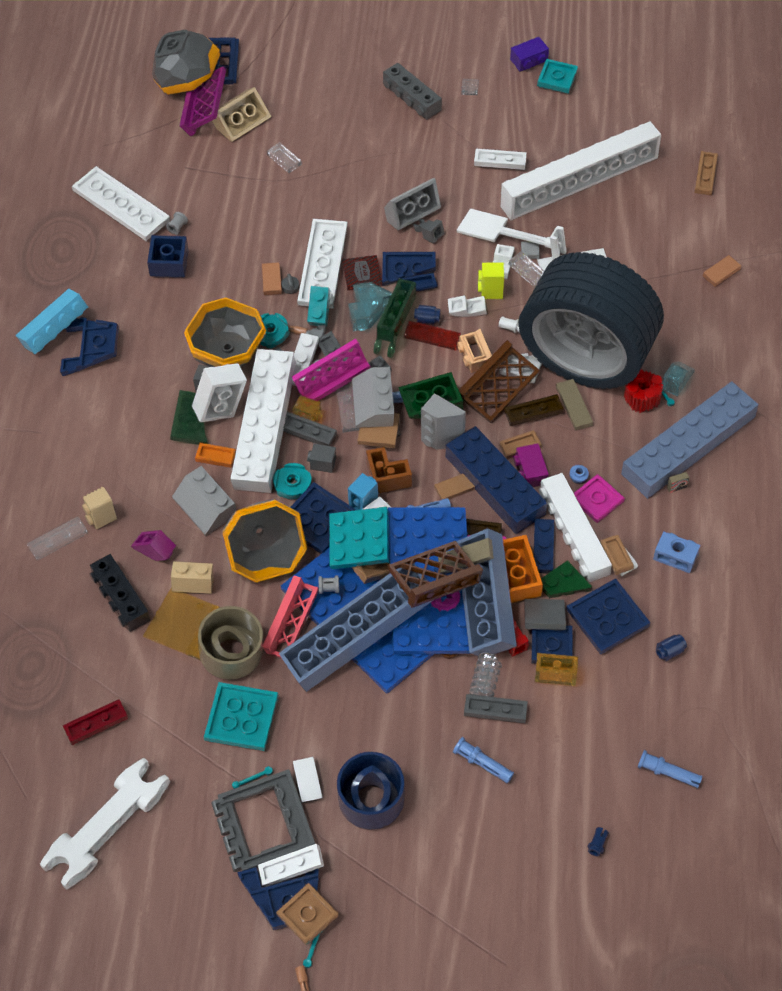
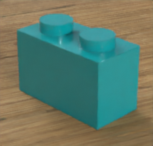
M311 286L307 318L309 325H323L327 327L331 296L329 287Z

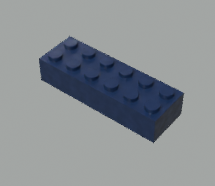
M476 426L446 444L445 457L460 474H464L475 486L478 494L515 534L533 524L535 519H540L546 515L547 502Z

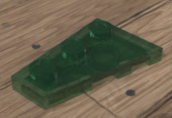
M179 391L170 440L197 445L208 443L204 422L199 421L192 407L196 393Z

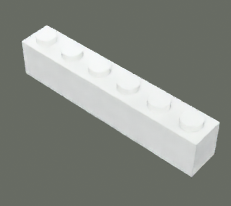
M563 473L541 480L539 493L546 500L549 513L554 515L557 528L562 530L564 542L572 549V557L575 561H578L582 576H586L588 582H592L610 575L612 564Z

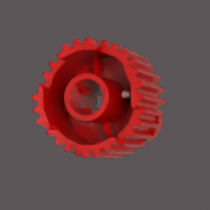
M641 369L633 381L625 384V401L632 408V411L635 410V412L639 411L641 413L645 410L649 411V409L658 408L663 391L661 376L655 375V373L652 374L651 371L644 372Z

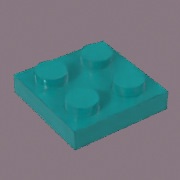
M546 59L537 81V86L569 93L577 74L578 66Z

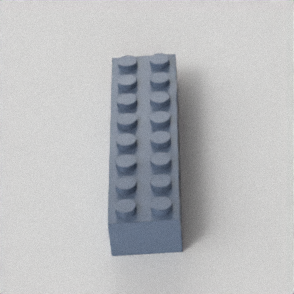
M731 381L625 460L621 475L647 499L668 484L669 477L683 473L754 419L759 404Z
M396 569L398 573H402L405 575H407L408 570L406 569ZM410 571L409 576L421 579L422 574ZM390 573L285 648L279 655L298 683L307 692L430 602L411 608L408 604L409 597ZM407 581V585L410 587V589L419 586V584Z

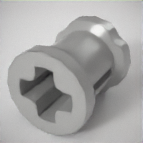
M175 212L174 218L166 224L167 230L172 234L178 235L181 227L187 224L188 218L181 212Z
M338 575L335 578H322V576H319V594L333 591L339 593Z

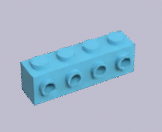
M67 289L17 333L16 337L27 350L36 354L48 342L55 339L57 334L64 328H67L75 318L81 316L88 306L80 294Z

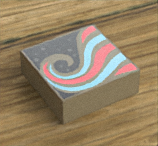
M687 472L669 477L667 485L669 493L687 488L689 482Z

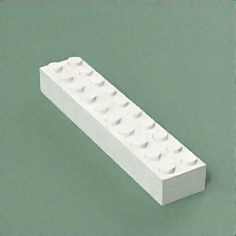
M650 121L631 130H626L619 135L612 136L607 140L598 142L588 148L581 149L576 153L567 155L557 161H552L545 166L538 167L514 179L507 180L502 183L501 208L509 219L513 220L657 159L661 134Z

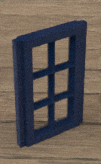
M236 37L208 38L215 45H218L220 57H229V65H220L219 57L215 66L216 70L221 67L228 69V77H225L223 85L237 83L239 39H236ZM221 45H230V51L221 52Z

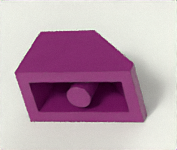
M161 530L141 532L131 547L155 561H162L172 556V551L176 545Z

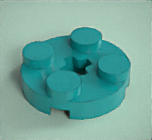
M269 313L261 315L266 335L260 345L272 349L284 342L289 336L288 323L285 317L278 313H275V315H269ZM269 327H270L271 329H272V328H275L273 332H268L267 329H268Z
M288 463L284 465V468L278 469L275 472L273 482L278 496L287 499H297L312 484L310 472L303 465ZM295 478L296 483L290 484L288 481Z

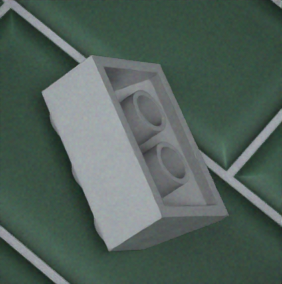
M432 178L390 200L384 207L387 222L397 230H400L440 209L441 205L436 179Z
M390 367L370 368L352 379L356 428L393 426L394 406Z
M434 393L421 408V441L426 446L433 447L436 450L445 449L446 444L465 433L466 411Z
M202 466L186 475L172 496L175 502L205 536L228 522L236 511V506L232 499Z

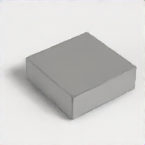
M522 241L521 259H539V244Z

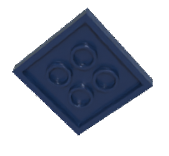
M315 482L290 507L300 514L306 544L320 554L330 547V514L356 510Z
M616 578L566 607L568 613L600 655L650 627L651 623Z

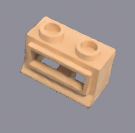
M478 329L475 332L460 336L457 346L459 352H462L464 355V364L466 367H469L471 373L476 372L492 356L482 331ZM476 343L482 356L474 357L469 345Z

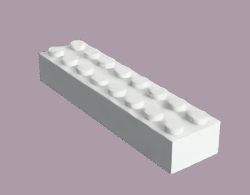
M257 349L231 474L234 490L271 493L273 477L276 471L293 383L292 376H294L296 367L294 352Z

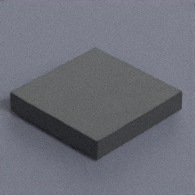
M524 599L525 629L566 630L564 600Z

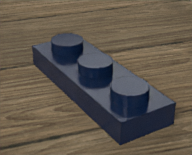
M535 519L533 557L538 572L548 574L553 570L554 520Z

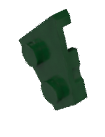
M568 560L541 578L543 584L542 591L549 599L561 595H573L577 591L585 590V592H589L592 590V585Z

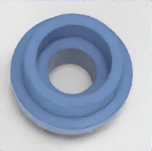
M575 465L570 469L569 475L573 482L583 483L587 480L589 472L586 467Z

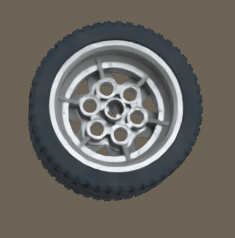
M573 252L559 256L548 264L519 316L518 326L521 338L527 349L550 371L555 372L560 377H564L566 380L574 379L578 385L597 389H612L630 383L639 374L663 326L664 310L652 286L644 278H641V275L635 273L633 269H629L625 264H621L617 260L614 261L609 257L606 258L603 255Z

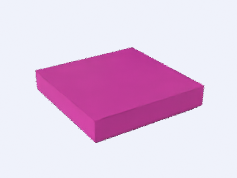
M598 474L574 492L582 510L596 523L601 521L625 500L617 490Z

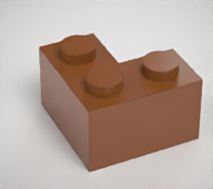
M385 447L366 450L367 467L370 476L378 483V493L412 487V474L408 459L389 462Z

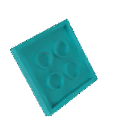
M387 507L330 514L331 569L389 563V516Z
M218 682L204 734V741L265 751L279 697L278 692Z

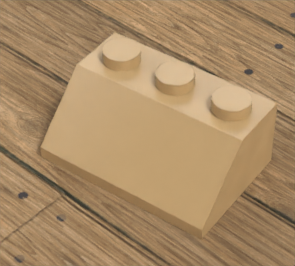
M253 87L220 106L217 118L212 120L217 130L233 142L269 119L271 115L256 88Z

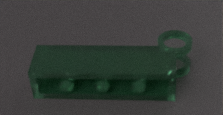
M399 278L377 325L376 341L373 348L374 354H379L382 340L390 342L387 357H393L397 337L416 297V282Z

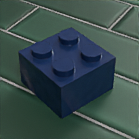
M151 235L147 261L150 276L185 277L189 252L187 236Z

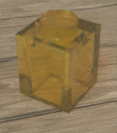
M300 395L292 409L293 414L314 422L320 421L323 414L321 402Z

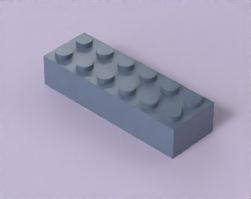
M485 529L456 541L462 547L486 538L492 540L494 559L478 563L483 569L480 582L462 589L469 652L483 658L517 646L502 534L490 529Z

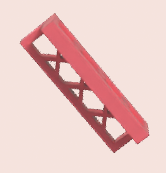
M293 576L262 647L267 654L281 658L280 652L276 651L278 645L286 641L287 645L290 646L297 641L318 594V587L304 583L301 577ZM302 590L312 591L310 597L302 601L300 597ZM302 606L303 614L294 618L292 614L294 609ZM294 624L296 627L295 632L286 636V627Z

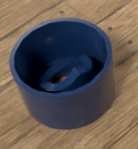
M378 752L360 753L346 761L337 777L338 802L342 814L353 825L368 830L386 827L396 820L403 809L405 800L404 776L399 765L389 756ZM367 786L381 788L384 792L381 802L376 807H366L358 796L361 789Z

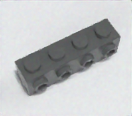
M396 63L383 72L384 86L393 91L397 97H400L426 120L442 110V98L401 64Z

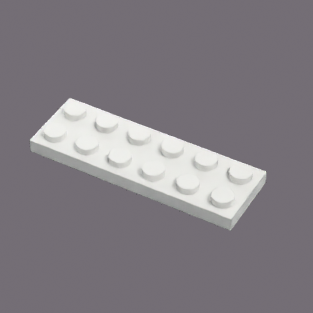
M97 166L72 186L74 192L145 241L170 221L169 215Z
M313 219L297 300L298 305L309 306L311 286L329 287L331 291L329 308H333L348 227L347 222Z

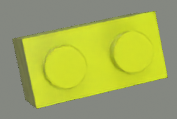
M504 262L482 263V270H478V292H481V296H484L485 299H503Z

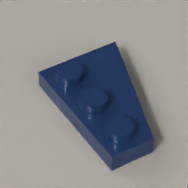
M383 252L382 286L398 282L400 278L436 271V252Z

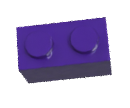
M536 37L511 47L510 60L521 72L544 63L548 59L549 48L540 37Z

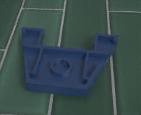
M80 317V319L75 318L65 328L67 332H83L80 357L61 359L60 373L62 376L116 357L119 333L117 323L97 319L96 321H91L85 317Z
M256 867L237 872L240 881L273 930L287 927L277 916L276 912L309 883L318 892L319 868L306 872L304 877L264 888L261 887Z

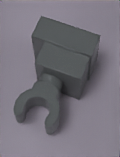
M419 219L420 225L413 224L415 231H422L423 238L431 243H435L445 233L442 221L438 219L434 222L431 220L425 222L424 219Z

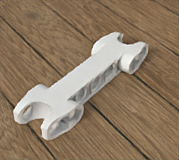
M145 758L140 759L119 775L114 783V787L119 791L73 838L67 833L62 834L51 845L49 851L44 856L40 865L45 871L51 870L59 863L69 865V869L61 881L65 889L71 888L84 879L97 865L98 859L93 855L138 808H141L144 812L151 810L168 787L170 780L166 775L160 776L153 782L146 783L141 780L149 767L148 761Z

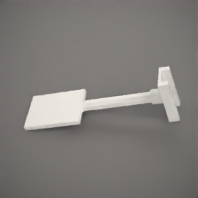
M470 209L457 229V233L492 242L496 241L499 234L545 245V247L551 248L552 259L559 257L560 253L566 254L567 252L564 227L561 226L555 228L551 237L545 238L504 227L508 218Z

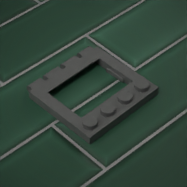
M289 769L218 795V799L211 802L215 816L219 817L217 818V823L221 835H227L223 837V841L228 855H231L229 860L233 872L255 867L258 869L259 864L315 844ZM274 789L292 842L261 851L260 854L251 857L234 803Z

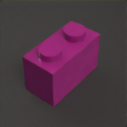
M539 444L516 448V455L513 456L515 467H519L518 472L532 487L541 486V480L548 478L549 474Z

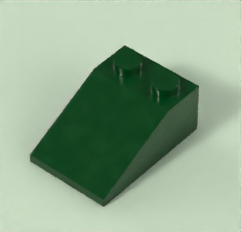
M452 372L398 387L409 419H421V408L434 393L464 410L463 400Z

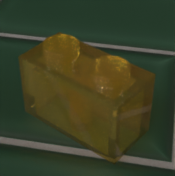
M537 653L535 682L575 686L578 657Z

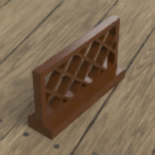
M508 340L459 389L462 400L490 423L540 372L536 366L512 347L513 344ZM513 354L518 358V364H508L507 359ZM529 367L533 371L530 376H522L521 368ZM506 368V377L495 376L497 369ZM508 368H519V376L509 377ZM509 380H520V386L516 389H509ZM486 381H493L494 389L483 390V384ZM496 381H507V389H496ZM494 393L495 402H484V394ZM497 393H507L508 399L497 402ZM473 394H481L482 402L474 403L469 398ZM484 406H495V412L489 416L485 412Z
M456 541L389 564L387 568L409 597L408 604L411 608L480 582L483 572L482 567L479 564L474 565ZM454 549L458 555L447 554L446 551ZM429 557H440L442 558L441 563L430 560ZM447 559L456 562L455 566L444 564L443 560ZM415 562H420L425 564V566L423 569L413 566L412 564ZM458 563L465 564L468 568H467V569L458 568V567H457V564H458ZM427 565L439 568L438 573L426 570ZM396 569H406L408 573L407 575L398 573ZM444 569L453 573L447 576L440 574V571ZM410 571L422 574L421 579L409 576ZM424 575L436 578V580L429 582L423 580ZM407 581L419 584V586L410 589V587L407 585Z

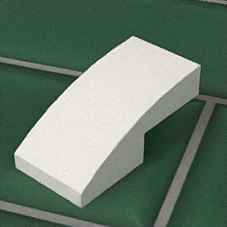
M497 244L493 263L504 262V279H507L514 247Z
M464 295L448 299L449 314L451 316L469 317L487 314L484 296L466 299Z
M310 757L293 761L301 803L322 798L314 758Z

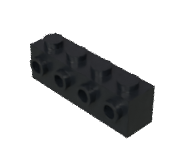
M111 554L90 564L92 572L89 574L95 584L98 582L100 593L104 598L107 597L109 599L108 604L112 612L117 611L119 615L117 618L122 627L126 626L129 632L151 621L148 610Z

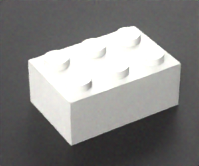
M239 364L204 368L192 404L200 422L234 417L247 381Z

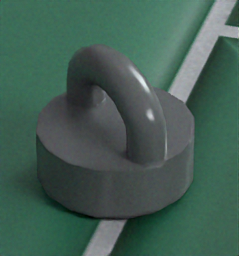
M287 274V277L282 280V290L287 294L296 293L299 290L298 279L291 276V274Z

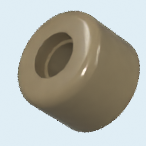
M237 606L220 607L210 612L201 622L198 631L199 657L203 666L213 676L225 680L240 679L252 673L261 660L263 649V631L256 616L250 611ZM226 640H236L242 644L243 650L238 654L228 653L223 650L220 643Z

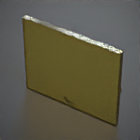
M171 588L156 611L143 637L200 660L198 644L200 624L210 612L220 607L183 592H172Z

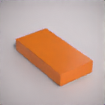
M200 443L195 461L232 468L236 449Z

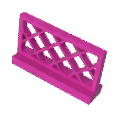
M355 338L292 376V379L309 407L351 382L354 377L371 367Z

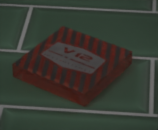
M377 255L342 259L347 291L382 286Z

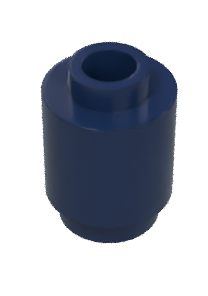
M419 305L418 308H415L414 319H417V323H439L441 309L436 308V306Z
M672 635L657 643L656 654L660 659L669 661L683 653L684 649L687 648V643L682 635Z

